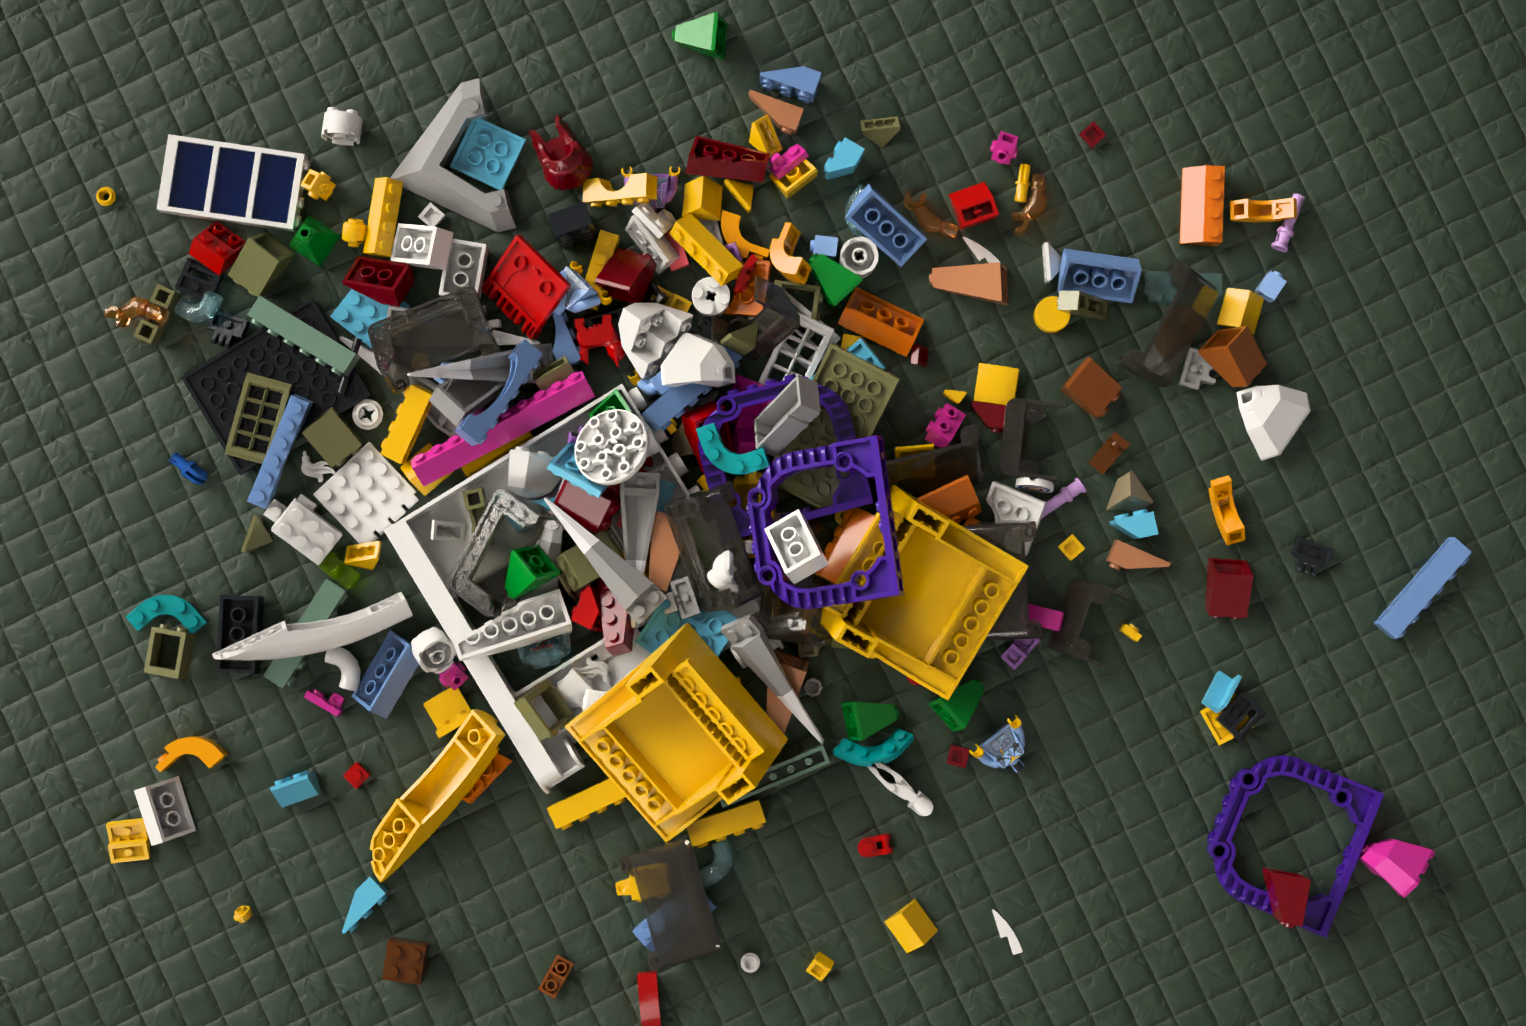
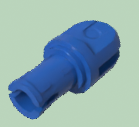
M175 452L169 459L170 463L181 470V475L197 485H202L206 482L205 480L208 478L207 472L198 466L195 461H187L178 452Z

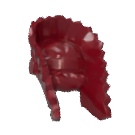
M558 115L555 117L556 128L559 133L558 137L545 143L540 134L536 133L533 129L528 134L537 152L536 155L542 166L543 174H545V181L555 190L560 189L564 191L580 187L582 182H585L586 178L590 177L593 170V162L590 158L591 155L581 146L568 125L563 123L561 116Z

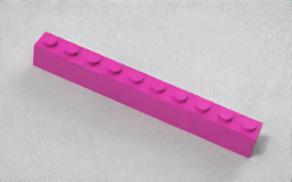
M583 371L572 373L567 379L553 383L550 388L540 390L533 397L527 400L523 399L514 407L508 408L503 414L500 413L497 417L498 423L493 429L487 431L488 437L482 444L471 446L459 435L452 436L447 442L433 446L430 451L416 455L411 460L412 469L424 487L594 398L595 394Z

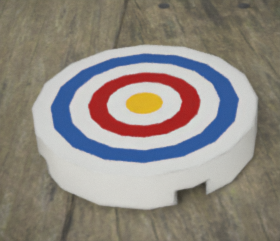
M1020 477L1016 479L1015 483L1017 489L1028 492L1051 493L1054 489L1051 481L1040 478L1030 480L1029 477Z

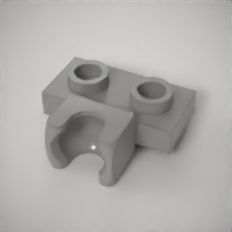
M1194 348L1188 349L1178 385L1198 390L1200 382L1209 385L1216 383V379L1209 376V371L1215 370L1199 355V350Z
M689 576L670 582L673 592L665 595L668 597L666 600L671 602V606L664 610L665 615L680 611L682 619H686L702 613Z

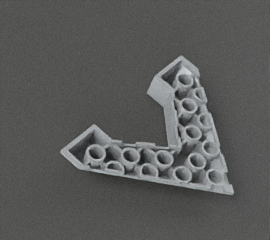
M478 78L460 83L390 178L402 181L403 188L499 233L517 228L508 191L502 189L485 193L444 168L452 150L455 149L470 121L489 116L481 80Z

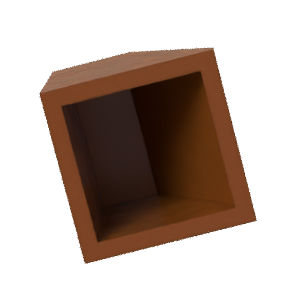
M1248 326L1217 330L1198 351L1199 355L1232 387L1241 386L1244 388L1249 386L1267 364Z
M1087 357L1066 381L1060 391L1096 419L1099 416L1103 417L1109 410L1108 404L1111 401L1115 402L1121 395L1119 391L1122 387L1093 359Z

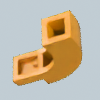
M785 222L779 239H772L770 259L775 268L787 280L793 283L805 284L812 267L803 257H793V251L801 232L792 223Z
M1230 476L1210 481L1211 488H1208L1210 502L1218 528L1226 545L1244 541L1245 527L1235 508Z
M200 736L185 737L165 746L164 748L169 754H163L158 759L159 763L155 767L159 772L166 771L184 754H192L199 757L210 769L222 761L228 753L218 743L209 738Z

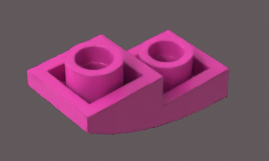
M1024 603L1020 621L1060 631L1064 612Z

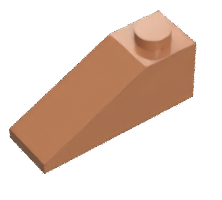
M753 90L749 91V98L765 115H769L770 120L781 129V132L791 135V133L796 134L804 113L803 108Z
M1114 540L1106 562L1110 563L1109 567L1118 571L1121 568L1169 567L1171 564L1119 540Z

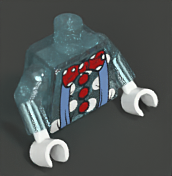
M572 631L564 633L560 637L517 648L521 662L526 665H532L534 670L560 664L571 651V636L569 634Z

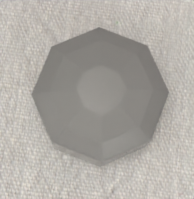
M811 678L806 680L803 688L807 695L814 697L820 694L822 685L819 680Z

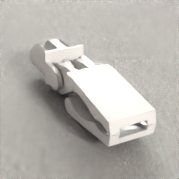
M881 762L874 763L877 768L886 770L893 775L895 783L883 779L876 767H868L889 791L904 800H908L907 806L918 815L928 816L932 813V801L920 790L915 793L899 773Z

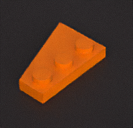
M757 260L756 269L750 275L746 273L750 277L748 282L750 286L743 293L739 291L737 295H733V300L725 311L726 315L763 318L772 267L771 261Z
M497 752L486 770L462 800L472 804L513 760Z

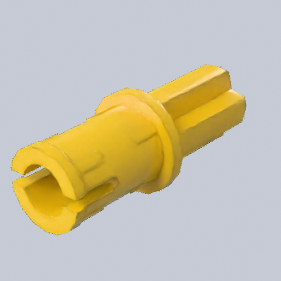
M1020 164L1018 181L1015 182L1017 184L1015 202H1027L1028 186L1031 184L1028 183L1030 174L1029 164Z

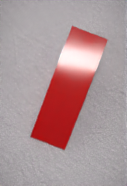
M657 971L638 972L637 981L641 1025L661 1026Z

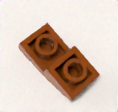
M557 955L538 990L555 999L574 964Z

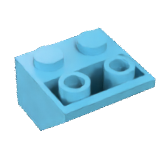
M846 137L842 142L838 141L834 148V157H829L824 166L825 178L829 180L854 173L863 158L865 148Z
M1147 509L1132 512L1133 516L1130 517L1128 513L1114 516V520L1109 521L1111 526L1132 539L1159 534L1154 512H1148Z
M308 770L293 775L294 779L292 780L289 776L275 781V786L270 787L271 792L282 808L322 794L315 771L309 773Z

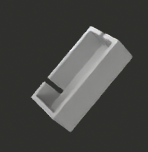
M447 379L436 387L429 401L457 427L465 416L469 414L474 415L501 394L506 382Z
M797 375L754 419L755 434H757L755 436L756 450L765 447L767 454L776 457L792 440L796 439L803 429L807 428L809 422L819 416L821 407L817 382Z

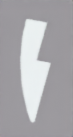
M962 237L979 261L986 258L988 263L1000 262L980 244L969 238Z
M992 909L1000 938L1008 937L1013 955L1022 953V948L1013 930Z

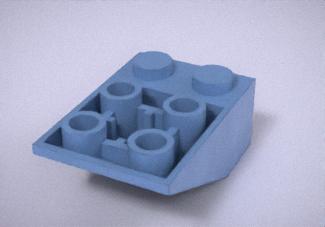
M802 66L760 72L759 78L762 88L768 91H773V89L780 91V94L786 97H791L792 95L797 97L800 102L808 104L809 102H814L822 73Z

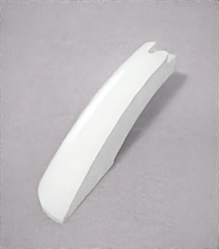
M399 592L362 610L327 620L286 624L285 621H282L217 651L212 656L214 659L250 661L315 654L369 637L412 617L413 614L402 592Z

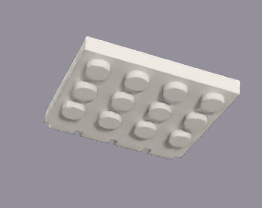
M368 442L313 494L359 544L375 542L378 539V536L374 533L375 531L380 535L384 534V529L392 525L388 520L389 518L396 522L406 513V510L402 507L403 505L410 509L419 501L415 496L417 491L380 454L371 442Z

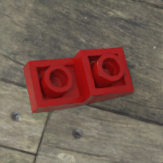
M753 254L745 262L737 277L733 290L735 295L739 291L743 293L750 286L748 284L750 277L746 273L750 275L756 269V262L758 260Z

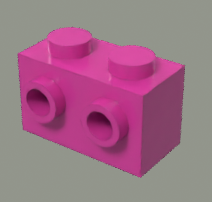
M948 403L945 404L943 409L939 407L933 416L936 418L935 422L931 421L925 430L928 432L925 440L945 450L966 414Z

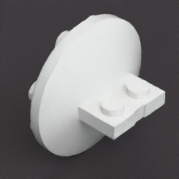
M608 410L592 417L582 428L575 444V460L579 470L589 480L600 485H615L626 481L638 472L647 458L650 445L648 430L636 415L626 410Z

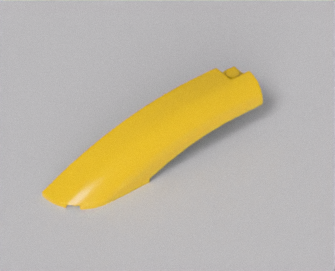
M478 709L471 710L441 754L422 776L400 798L396 799L375 830L370 845L373 856L371 865L380 883L384 882L446 820L500 750L498 745L506 734L496 725L498 721L490 714Z

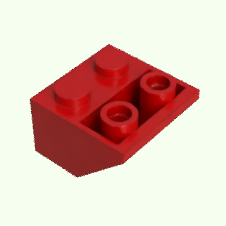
M985 182L948 194L960 230L996 219L999 215L994 198Z
M216 220L193 238L188 254L220 276L232 266L246 241Z
M587 585L580 593L578 605H575L571 612V620L590 630L602 633L598 588Z

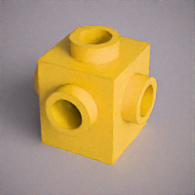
M309 169L300 186L309 191L308 195L313 199L318 200L321 198L327 201L336 184L330 181L331 177L322 171L318 173Z

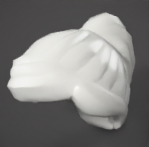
M726 550L715 559L713 568L708 572L707 578L715 588L732 591L737 594L739 592V585L734 580V571L737 568L734 566V555L731 551Z

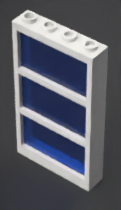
M168 134L157 210L166 214L297 232L302 221L300 209L304 207L303 190H306L300 184L306 176V171L310 169V160L302 153Z

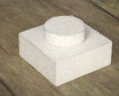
M430 202L418 217L428 226L437 227L446 215Z

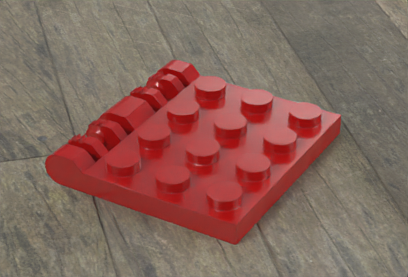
M516 235L481 287V290L491 300L496 299L501 293L502 295L496 305L502 308L501 311L510 320H513L516 325L521 324L526 318L527 320L521 330L533 341L540 335L541 329L563 299L571 284L522 235Z

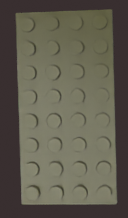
M830 343L812 381L833 390L842 398L849 409L856 438L859 439L873 435L900 378L844 348ZM821 404L819 416L809 422L807 428L803 429L796 439L792 440L783 451L774 457L773 461L787 453L837 443L832 420L827 410ZM832 466L799 472L787 477L778 487L817 508H823L833 505L832 496L840 480L836 476V467ZM839 470V473L842 477H848L850 475V473L842 472Z

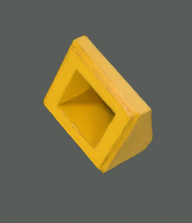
M945 389L942 394L955 405H958L967 392Z
M818 952L807 967L806 972L822 982L831 971L834 961L823 953Z

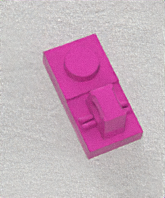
M797 143L790 147L783 156L778 153L769 159L771 165L768 168L780 180L809 157V155Z
M317 689L306 692L304 698L333 715L341 716L344 711L342 705L345 698L340 694L333 693L328 700L324 697L325 694Z

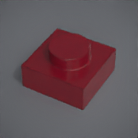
M1093 121L1079 136L1092 149L1106 134Z
M913 345L910 353L911 364L927 367L929 348Z
M950 745L946 763L966 768L970 749Z

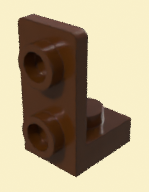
M1114 432L1088 463L1100 474H1104L1122 451H1125L1130 446V443Z

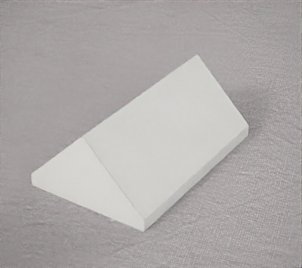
M635 214L630 218L625 228L626 232L641 252L652 256L657 264L655 271L658 275L661 274L680 257L664 235L658 239Z

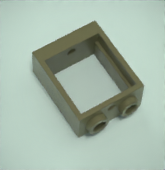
M775 280L769 320L787 322L789 317L778 315L781 289L815 293L811 318L819 322L821 311H817L818 303L822 304L824 293L820 292V286Z
M160 624V627H152L144 673L175 679H188L196 633L188 632L189 629L177 627V630L171 629L172 625ZM163 634L181 637L175 669L158 666Z
M548 678L535 685L514 702V705L540 741L545 738L549 740L559 734L557 730L559 728L560 730L564 729L569 720L575 716ZM538 695H541L558 719L550 727L546 725L531 703Z

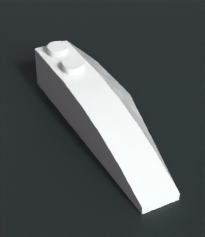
M560 589L519 602L517 606L504 611L497 618L486 622L484 626L471 631L453 643L459 661L516 649L572 631V623Z

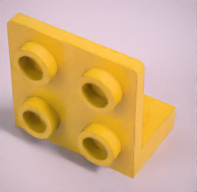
M450 687L423 704L438 729L435 732L439 738L460 727L471 712V708L459 688L454 691Z

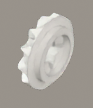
M365 399L355 405L352 412L355 424L365 430L377 428L382 422L384 415L382 407L371 399ZM364 408L369 412L374 411L373 414H371L372 421L368 418H363V416L365 415Z

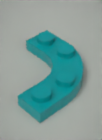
M716 422L696 429L705 455L713 465L722 471L731 474H748L770 465L765 447L743 454H737L727 449L722 442Z
M173 595L151 597L126 616L137 631H141L152 620L164 614L177 618L191 633H197L208 623L193 604L184 598Z
M897 728L886 741L873 747L861 746L843 738L833 749V754L842 760L858 766L870 767L872 764L880 762L886 764L900 756L913 742L914 737L913 734Z

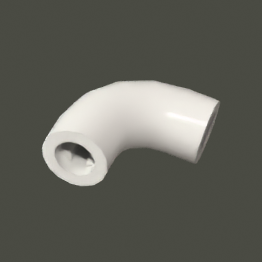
M342 647L327 650L325 662L338 666L342 673L339 687L357 691L361 674L357 659L350 651Z

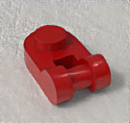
M890 833L861 839L857 845L859 854L863 857H874L893 853V847L890 846L889 842L891 839ZM882 841L883 848L877 849L876 842Z

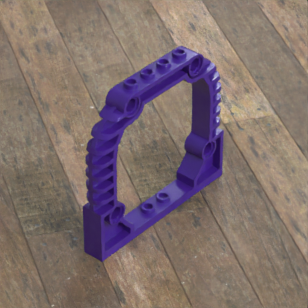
M796 375L784 376L785 380L777 382V379L765 381L766 385L758 387V384L746 386L747 390L739 392V389L727 391L728 395L718 400L717 409L708 416L703 426L716 422L720 433L722 425L737 419L743 408L774 400ZM818 384L819 402L827 410L832 420L837 442L857 439L851 415L845 402L833 390ZM726 400L732 403L730 411L722 409V403ZM698 439L699 455L722 542L751 535L749 531L750 516L741 507V496L737 492L730 491L725 471H722L710 462ZM846 458L843 462L844 466H848L850 460ZM836 468V476L840 482L832 496L833 505L811 510L808 507L800 509V512L807 520L873 503L867 477L858 470L850 473L848 477H842ZM729 496L736 497V506L730 507L727 504ZM791 512L781 514L780 518L782 519L786 517L787 515L791 514ZM780 519L773 520L772 524L779 521Z
M875 435L787 453L778 457L767 467L758 481L757 488L755 487L749 491L748 504L746 506L751 522L749 524V531L753 537L751 547L756 559L754 570L762 584L771 586L775 594L787 604L801 609H817L905 595L883 437ZM846 458H849V465L847 467H844V460ZM832 466L846 473L858 470L867 478L875 479L878 496L876 508L881 517L879 529L883 533L886 556L878 557L868 571L858 570L854 572L849 582L809 589L800 588L792 584L780 562L777 561V555L764 530L772 525L771 511L775 509L778 503V486L787 477L799 472ZM762 493L763 499L759 503L757 497ZM770 571L773 572V578L771 581H769L768 579V573ZM863 575L866 577L864 586L860 584V578Z
M1285 755L1269 757L1258 762L1251 770L1241 769L1236 774V777L1231 779L1228 796L1225 795L1222 801L1223 809L1221 813L1217 814L1214 824H1216L1214 831H1211L1207 838V842H1209L1207 853L1214 859L1217 878L1228 894L1240 902L1273 915L1268 892L1242 880L1232 866L1236 850L1231 840L1249 795L1261 791L1267 778L1279 775L1294 777L1327 791L1330 802L1336 806L1344 807L1350 822L1357 824L1349 846H1346L1344 849V859L1342 864H1339L1336 869L1337 876L1329 896L1321 893L1308 898L1303 926H1299L1326 938L1384 794L1296 757ZM1246 774L1251 775V781L1248 784H1245L1243 780ZM1343 792L1344 799L1338 802L1337 795ZM1219 845L1222 846V853L1215 855L1214 849Z

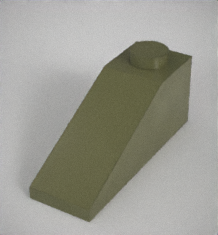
M1059 291L1057 310L1068 314L1106 320L1108 301L1081 291Z

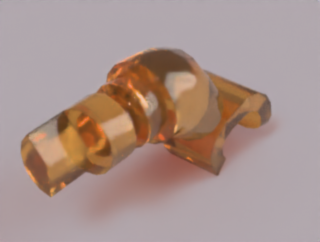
M1032 174V190L1034 192L1031 193L1029 203L1022 210L1023 213L1015 212L1011 214V218L1014 221L1019 219L1024 223L1022 227L1015 228L1014 235L1016 236L1025 234L1029 226L1028 221H1032L1046 209L1047 198H1045L1046 193L1043 192L1046 190V183L1042 174Z
M907 190L903 199L904 205L908 209L914 210L918 224L923 230L927 232L940 231V234L944 236L956 237L960 226L947 221L943 223L941 219L936 218V215L932 214L928 206H924L926 200L925 192L920 195V201L916 202L911 199V192Z
M141 297L131 299L122 308L110 306L104 312L106 318H118L115 322L116 326L124 328L129 324L130 319L136 316H147L160 323L163 319L160 307L149 303L147 299Z

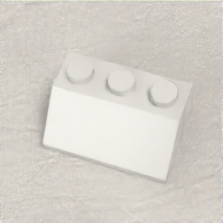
M179 776L134 790L152 846L196 831Z

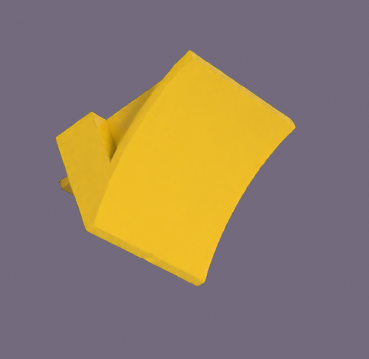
M893 484L890 493L905 595L820 608L815 617L837 642L867 658H870L872 654L920 685L949 700L1029 566ZM878 511L836 584L849 582L854 572L858 570L868 571L878 557L886 556L883 533L879 529L881 517ZM864 575L860 578V584L862 586H864L866 583V577Z
M689 623L683 625L621 681L565 726L666 843L705 814L720 800L724 799L729 805L756 788L788 740Z

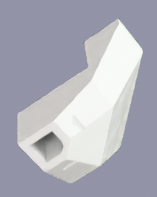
M633 303L623 308L618 323L621 344L642 379L657 372L682 334L690 330L692 314L658 303Z
M683 333L661 365L662 385L678 387L696 383L721 387L736 383L734 363L724 346L697 334Z
M1280 385L1254 386L1237 392L1239 409L1247 433L1260 459L1263 461L1281 455L1311 411L1308 394Z
M516 447L515 450L510 449L508 473L509 499L528 502L551 495L563 479L547 469L549 463L555 457L549 456V452H527L528 448Z

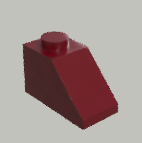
M971 402L970 407L984 426L991 429V432L1002 433V430L1006 431L1008 429L1010 406Z

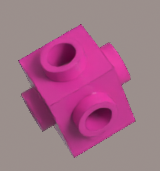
M1000 131L997 141L993 140L990 151L993 152L991 159L1000 164L1009 165L1011 158L1015 159L1019 148H1016L1018 136Z
M454 661L449 669L438 673L440 676L439 681L446 688L450 686L455 691L469 678L464 672L466 667L460 661L457 663Z

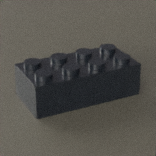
M585 202L547 214L554 235L562 249L572 250L577 247V244L582 242L589 244L598 237Z
M220 595L217 651L262 631L264 596ZM216 659V672L260 673L261 660Z

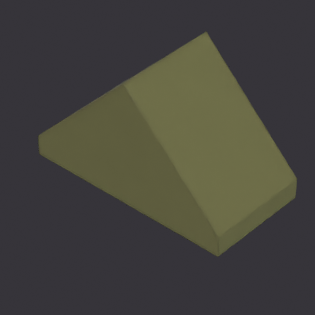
M756 322L731 332L720 342L722 345L745 356L755 348L759 325Z

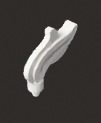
M303 451L301 470L305 475L318 479V482H322L324 480L323 474L336 473L333 468L325 466L328 465L326 461L313 464L310 462L307 452Z
M588 657L586 666H575L578 673L587 674L583 675V677L593 678L596 675H601L607 686H610V668L607 663L593 661L591 657Z

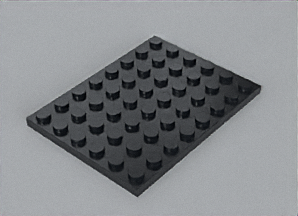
M313 298L288 312L341 344ZM265 326L247 336L244 340L232 345L230 349L227 348L181 376L224 450L226 449L247 372L292 384L290 397L297 394L314 402L295 442L305 437L302 434V430L332 406L342 415L363 400L370 398L372 394L355 367L352 370L345 394L338 393L343 374L339 376L331 371L333 367L328 364L324 367L315 361L316 357L311 354L307 357L299 352L300 347L295 344L291 347L284 343L282 336L274 337L267 332L268 328ZM251 385L248 397L262 400L265 388ZM269 390L266 402L280 405L283 393ZM247 401L244 413L258 416L261 405ZM264 406L261 418L275 421L278 409ZM242 417L239 429L253 433L256 421ZM260 422L257 434L271 438L274 426ZM238 434L235 446L249 449L252 437ZM255 438L252 450L266 454L269 442ZM228 455L239 475L260 464Z

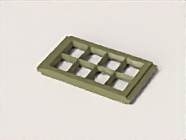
M247 372L225 454L263 464L266 454L252 450L255 438L269 442L268 452L288 404L292 384ZM251 385L265 388L262 400L248 397ZM269 390L283 393L280 405L266 402ZM247 401L261 405L258 416L244 413ZM264 406L278 409L275 421L261 418ZM242 417L256 421L253 433L239 429ZM260 422L274 426L271 438L257 434ZM238 434L252 437L249 449L235 446Z

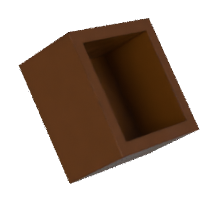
M391 937L387 942L382 979L421 985L425 977L430 943Z

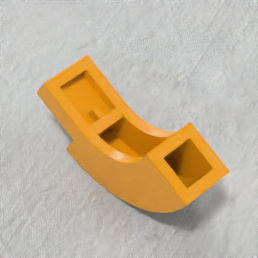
M1296 198L1268 201L1250 199L1230 201V220L1277 222L1283 219L1297 218Z
M723 210L721 230L725 243L736 242L742 259L745 261L748 260L749 254H753L758 260H768L769 249L747 242L740 234L741 216Z

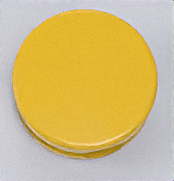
M1056 296L1046 297L1041 300L1035 307L1033 314L1037 327L1047 333H1056L1062 330L1070 320L1071 314L1057 310L1058 297Z

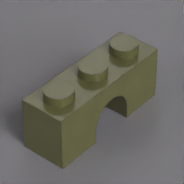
M157 284L150 299V302H152L150 313L144 320L141 319L134 337L158 346L181 294Z
M480 487L463 491L466 510L470 515L472 523L471 531L475 548L480 549L497 545L484 488Z

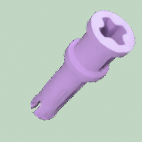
M1293 194L1292 198L1297 199L1298 217L1305 197L1300 194ZM1297 218L1284 219L1282 225L1277 228L1278 234L1275 241L1271 244L1273 249L1281 252L1288 251L1287 245L1290 238L1294 235L1293 228Z
M1075 478V481L1069 486L1062 487L1059 494L1047 501L1041 519L1065 502H1072L1073 498L1080 493L1087 492L1078 478Z

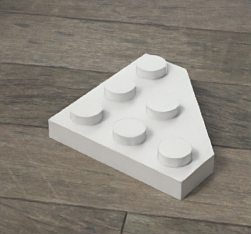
M993 481L986 500L989 506H991L996 523L1005 537V543L1008 549L1027 556L1047 502Z

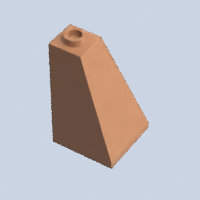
M1000 262L932 268V273L929 275L930 285H933V288L1000 305H1009L1007 267Z
M656 511L651 533L649 580L664 594H667L670 582L673 580L689 538L691 523Z
M775 649L774 653L798 697L809 661ZM767 687L766 714L785 734L792 712Z

